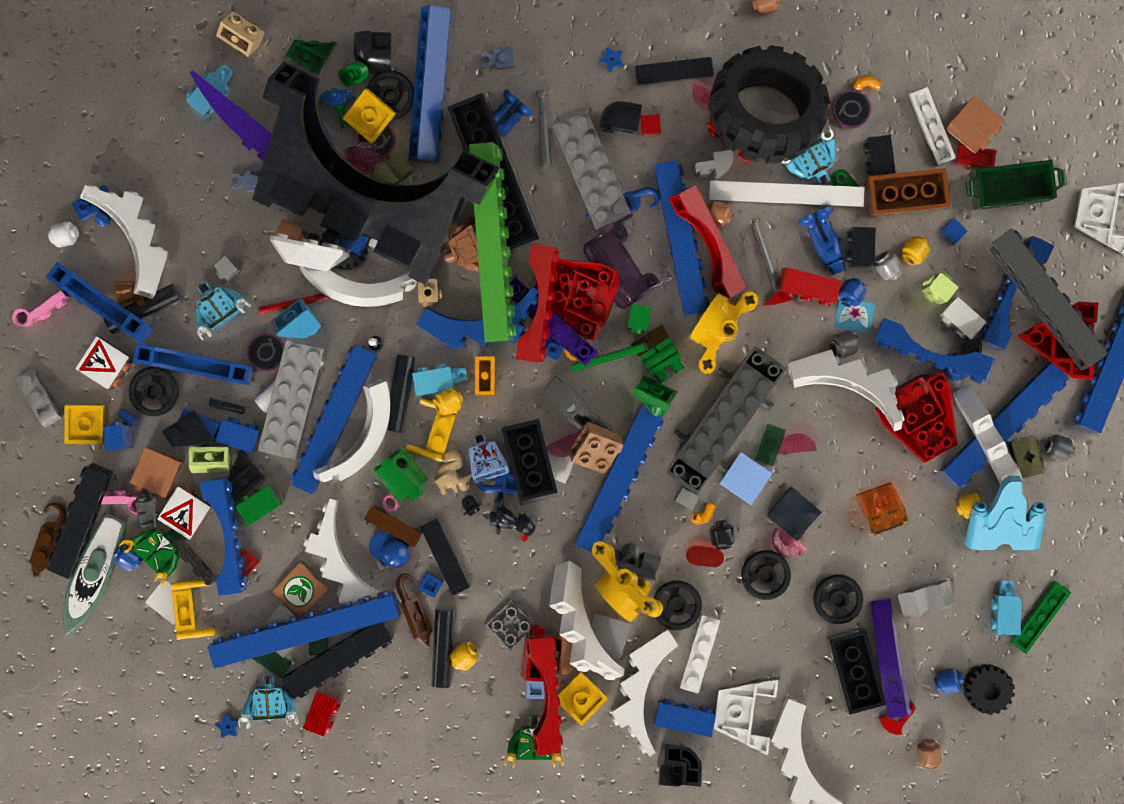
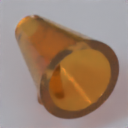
M114 281L117 300L120 306L136 300L138 306L145 304L144 296L133 293L136 281Z

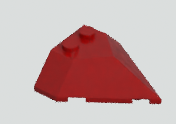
M1078 301L1071 305L1073 309H1078L1082 314V321L1086 325L1089 324L1094 330V323L1097 322L1099 303ZM1043 321L1017 335L1018 338L1072 379L1093 380L1094 365L1080 370Z

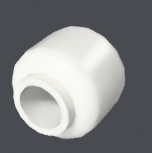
M70 221L55 223L48 231V237L50 242L58 248L71 246L76 243L77 237H79V230Z

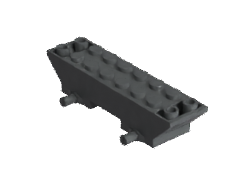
M756 346L752 348L733 372L729 373L720 367V371H717V374L726 379L723 388L691 433L684 435L677 429L675 431L677 434L674 433L672 435L681 441V445L665 473L696 495L717 467L726 473L730 466L721 460L760 405L769 411L772 409L771 407L774 404L768 401L766 397L787 368Z

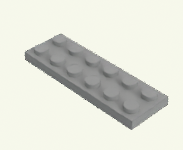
M583 112L552 125L596 231L631 217L632 214L588 112Z
M286 339L258 451L296 459L324 348Z

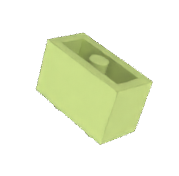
M190 447L189 468L191 473L230 472L229 448Z

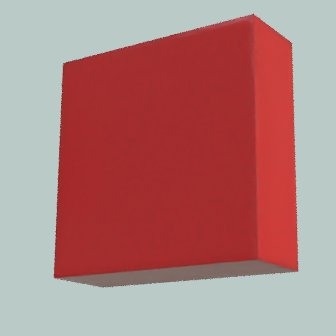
M660 114L640 116L641 135L661 134Z

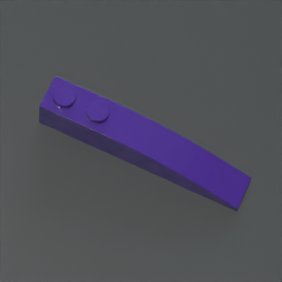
M192 70L190 72L192 78L212 109L243 140L241 144L248 150L255 149L258 152L256 156L264 161L272 133Z
M891 599L871 601L876 648L888 717L890 719L909 716L912 712Z

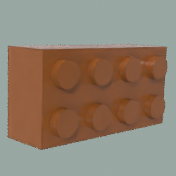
M946 168L869 176L865 179L869 217L943 210L950 207Z

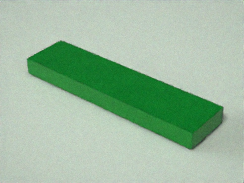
M644 342L596 356L586 367L582 363L576 362L571 365V370L575 372L648 350V346Z
M1054 581L1021 625V635H1014L1010 643L1027 654L1071 592Z

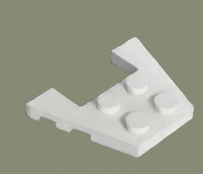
M1124 183L1080 189L1073 227L1124 255V236L1112 234L1119 196L1124 197Z
M778 679L718 689L715 709L716 718L713 729L768 755L770 736L751 734L756 695L776 698Z

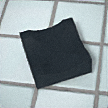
M790 487L766 516L795 541H798L822 511L803 497L797 490Z

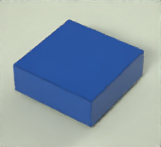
M955 218L940 231L952 245H955L968 232Z
M120 409L117 413L118 417L130 425H137L141 420L126 409Z
M427 571L418 589L435 598L444 580Z

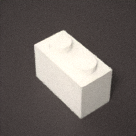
M959 297L953 298L939 314L942 317L941 321L947 327L952 326L956 330L955 334L962 340H971L986 323L982 317Z

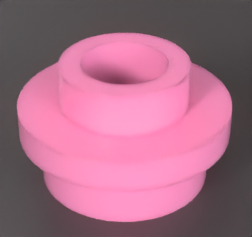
M388 493L382 498L381 506L386 512H395L399 509L400 502L398 503L392 494ZM389 499L394 500L393 506L388 505Z

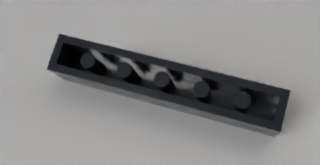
M91 463L82 469L80 477H82L81 482L77 484L73 493L75 495L74 501L70 502L67 508L69 514L63 520L60 527L62 529L61 535H58L54 542V546H56L55 551L48 558V571L67 579L73 576L74 569L85 549L114 471L95 463Z
M385 621L363 627L285 674L282 681L294 699L298 696L303 698L310 693L309 690L311 688L323 686L326 683V679L331 676L332 678L338 677L343 673L342 670L344 668L356 666L359 663L358 660L364 656L365 658L371 657L376 653L375 650L382 647L383 649L389 646L394 635Z

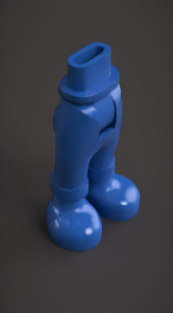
M507 88L503 91L504 104H501L494 111L503 138L520 121L519 118L530 116L532 113ZM516 106L514 112L503 123H500L510 110Z
M830 205L814 212L826 240L823 239L819 227L816 225L813 213L798 219L800 225L806 226L809 229L808 233L811 236L818 256L826 265L825 267L830 269L831 274L835 275L846 270L843 263L845 259H843L840 240L832 227L831 221H829V215L833 212Z

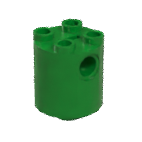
M402 446L373 469L377 477L398 503L405 498H409L413 502L424 493L421 485L428 478Z

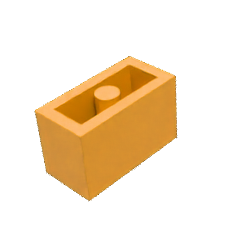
M475 356V395H495V356Z

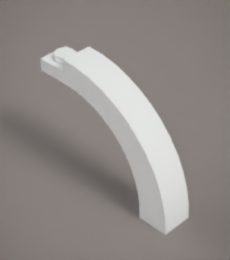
M300 266L303 275L317 290L334 300L354 306L374 307L403 300L404 291L408 292L417 286V281L408 277L409 273L383 283L364 284L344 279L331 270L325 272Z
M378 379L363 385L367 403L366 420L363 430L354 446L344 456L312 471L317 480L326 482L333 479L334 476L342 481L360 470L373 457L384 438L390 416V396L385 380Z

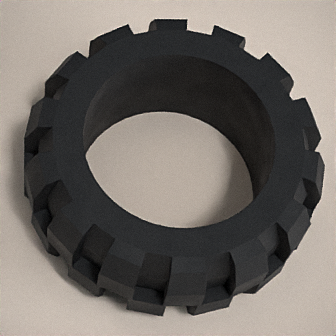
M770 45L767 50H762L760 46L744 50L742 55L738 53L724 63L722 70L717 73L709 95L708 109L711 113L710 120L717 135L723 134L722 141L730 150L734 152L738 149L744 153L743 158L754 162L757 161V158L766 159V164L781 163L785 156L788 160H792L806 153L807 148L814 146L820 137L829 115L828 105L830 98L826 84H821L823 81L821 73L815 65L810 67L805 63L806 57L796 51L793 54L784 52V47ZM752 86L775 88L786 94L794 102L799 112V118L783 124H773L759 120L744 108L738 93Z

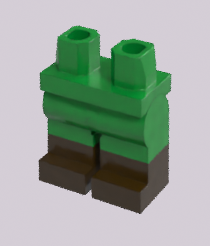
M662 324L647 333V336L644 335L631 344V346L644 342L647 343L648 350L637 353L651 376H655L660 383L669 379L664 370L668 366H671L675 374L684 369L681 361L682 357ZM649 339L651 340V342L653 343L654 347L656 348V351H655V349L653 348V346L651 345V343L649 342Z

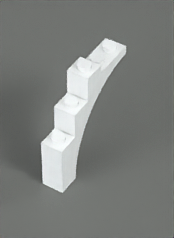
M84 185L80 198L91 202L109 214L121 227L130 242L136 263V283L133 293L153 299L168 252L164 251L162 247L150 246L156 225L152 224L148 219H137L143 197L133 191H124L122 197H118V194L114 192H104L96 186Z
M832 350L788 363V373L794 388L811 384H828L853 390L873 402L884 413L894 431L902 429L904 416L902 411L896 407L897 399L894 394L898 381L895 374H891L890 369L869 375L868 368L862 364L861 359L841 365L838 356H834Z
M970 384L953 392L955 403L981 445L999 484L1001 485L1004 479L1009 476H1020L1022 482L1020 470L1008 453L1005 441L994 427L990 413ZM1021 483V490L1023 491V493L1025 494V497H1026V493H1025L1023 484Z
M330 498L329 501H325L322 511L325 512L323 520H319L317 526L319 533L312 532L310 536H306L304 542L305 552L327 558V561L323 560L320 571L323 572L322 577L343 583V586H339L336 595L339 597V603L347 601L352 603L359 602V598L364 596L376 597L380 591L372 588L358 577L344 558L336 531V514L339 500Z
M571 561L555 565L549 606L562 614L559 635L572 643L570 664L582 672L591 669L593 672L604 676L607 680H614L624 676V668L618 665L605 652L588 621L582 598V568Z
M667 628L628 652L630 656L628 661L633 668L637 667L638 669L620 680L621 686L619 689L624 697L629 696V698L612 708L611 713L613 715L610 716L616 726L620 725L621 728L629 725L627 728L633 738L635 736L638 738L640 743L637 745L642 753L645 754L647 752L649 757L655 754L656 751L648 737L644 723L646 689L656 667L663 658L678 646Z
M786 696L771 732L770 740L773 742L772 745L779 749L786 747L778 767L782 771L781 774L789 778L795 776L787 794L789 799H791V803L809 804L811 799L813 804H847L826 791L811 774L806 764L801 744V725L806 705L801 701Z

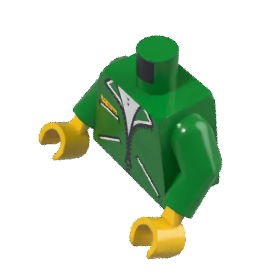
M172 528L167 533L161 529L157 531L149 529L137 533L129 538V540H123L119 547L126 544L128 549L124 553H128L131 549L136 552L157 573L154 582L156 579L161 578L163 581L160 586H164L166 578L174 572L178 565L180 556L178 550L180 547L174 541L181 534Z
M529 715L528 726H521L520 730L514 732L508 742L507 756L504 760L505 767L509 760L513 762V768L515 767L516 760H552L554 768L555 762L560 760L562 767L564 766L562 753L538 756L534 752L532 732L540 720V715Z

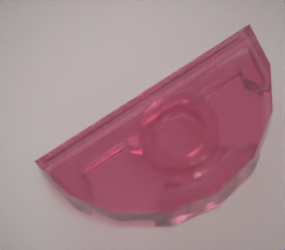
M694 83L692 89L693 100L701 109L709 111L708 104L711 91Z
M580 430L547 445L548 452L561 458L570 456L568 450L576 440Z
M795 433L788 435L782 441L778 454L817 451L810 437Z
M774 528L772 543L780 555L786 558H796L806 552V548L779 528Z

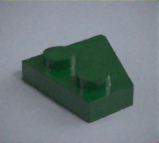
M294 40L285 58L320 76L337 43L334 41L322 43L315 40L308 42Z

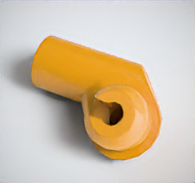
M864 75L855 79L853 88L861 91L863 87L870 86L878 91L882 82L870 75Z
M707 502L704 511L691 515V521L695 525L709 522L716 505Z

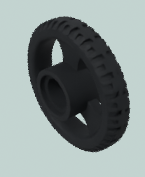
M392 70V72L378 73L369 81L366 87L373 94L379 95L381 100L397 113L392 120L404 117L413 106L414 87L411 81L398 71ZM384 78L399 79L396 86L387 84L380 87L378 84ZM389 91L395 92V97L391 100L385 98L386 93ZM408 91V101L399 111L396 105L400 102V93Z
M147 367L140 370L134 375L129 385V398L132 405L137 411L147 416L166 414L175 406L179 397V387L175 377L169 371L160 367ZM150 374L151 382L146 383L142 391H137L136 387L140 379ZM163 377L171 385V397L165 396V387L160 383ZM153 386L158 389V394L155 397L150 394V389ZM144 399L159 401L161 408L151 410L142 406L141 403Z
M761 550L753 553L746 559L741 570V579L745 589L752 596L761 600H771L781 596L787 590L791 581V570L788 562L782 555L771 550ZM766 557V565L759 566L756 572L749 571L751 564L755 560ZM777 563H780L784 570L782 584L776 582L777 573L773 568ZM764 570H770L771 577L768 580H763L761 577ZM758 580L763 585H769L770 593L756 591L751 586V583Z
M834 574L819 582L814 591L813 603L817 613L825 621L833 624H845L857 617L861 611L863 593L858 583L852 578L842 574ZM843 581L842 589H833L829 593L825 592L824 588L829 583ZM855 592V607L851 612H848L846 609L849 604L848 594ZM841 594L843 597L842 602L835 604L834 597ZM828 601L833 608L838 610L837 617L828 615L823 610L821 603Z
M680 580L669 581L663 584L656 591L653 598L660 601L665 591L669 592L671 597L667 601V609L655 618L662 626L671 630H684L691 627L698 620L702 611V600L698 591L691 584ZM680 588L688 590L693 595L694 604H687L685 599L679 595ZM676 600L682 602V607L679 610L672 609V603ZM686 612L691 616L690 619L683 623L670 622V618L673 615L681 616Z

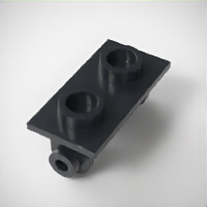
M471 495L465 496L462 499V505L466 510L463 515L468 514L472 516L479 512V507L482 503L477 504Z

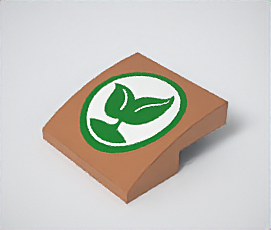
M300 562L272 592L301 618L328 588Z

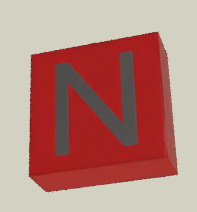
M245 549L240 554V557L244 559L242 573L247 577L260 561Z

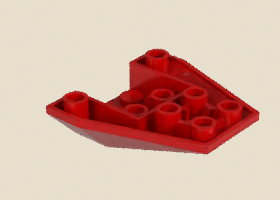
M560 259L556 266L558 278L554 282L555 299L551 302V309L577 334L594 341L609 318L620 285L618 270L598 262Z
M943 371L918 375L896 388L894 393L897 399L896 407L902 411L904 416L902 429L894 431L884 413L878 407L875 408L883 426L924 464L958 445L951 387Z

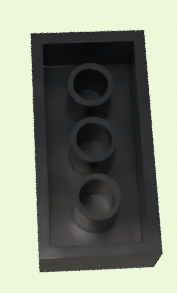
M539 419L502 427V436L520 506L558 497Z
M862 627L826 637L845 711L851 715L885 706L886 701L867 630Z

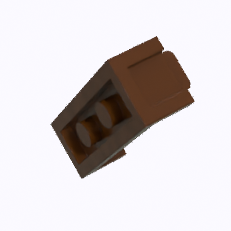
M374 505L370 507L364 518L367 521L366 525L371 523L409 544V549L411 546L415 547L423 534L421 531Z

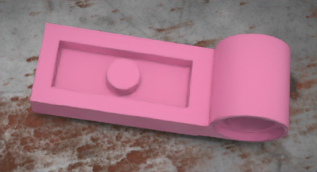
M60 290L33 311L17 309L12 316L13 322L18 326L29 327L38 320H46L52 315L51 312L54 309L64 307L68 303L67 300L71 297L65 291ZM23 313H26L27 320L22 323L20 317Z
M117 489L113 492H106L101 504H128L129 510L137 514L136 498L139 494L145 495V493L125 492V489Z

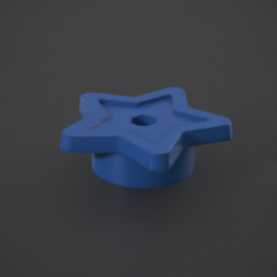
M607 47L606 55L599 59L600 62L606 64L608 72H611L615 67L624 66L620 60L621 50L614 52Z
M225 714L223 721L215 723V726L221 730V738L227 735L237 736L236 727L238 726V720L230 718L228 714Z

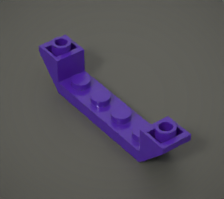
M516 277L509 283L510 286H513L514 294L511 300L517 304L530 289ZM538 302L536 305L532 304L528 310L531 312L529 317L533 320L536 315ZM553 312L552 319L548 324L550 336L586 367L599 352Z

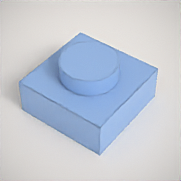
M527 681L526 698L544 699L543 682Z

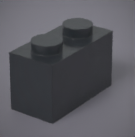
M891 135L868 137L865 143H863L864 155L867 154V162H865L866 173H869V176L895 174Z
M852 227L849 232L847 231L846 243H849V251H846V262H849V267L875 266L876 227Z

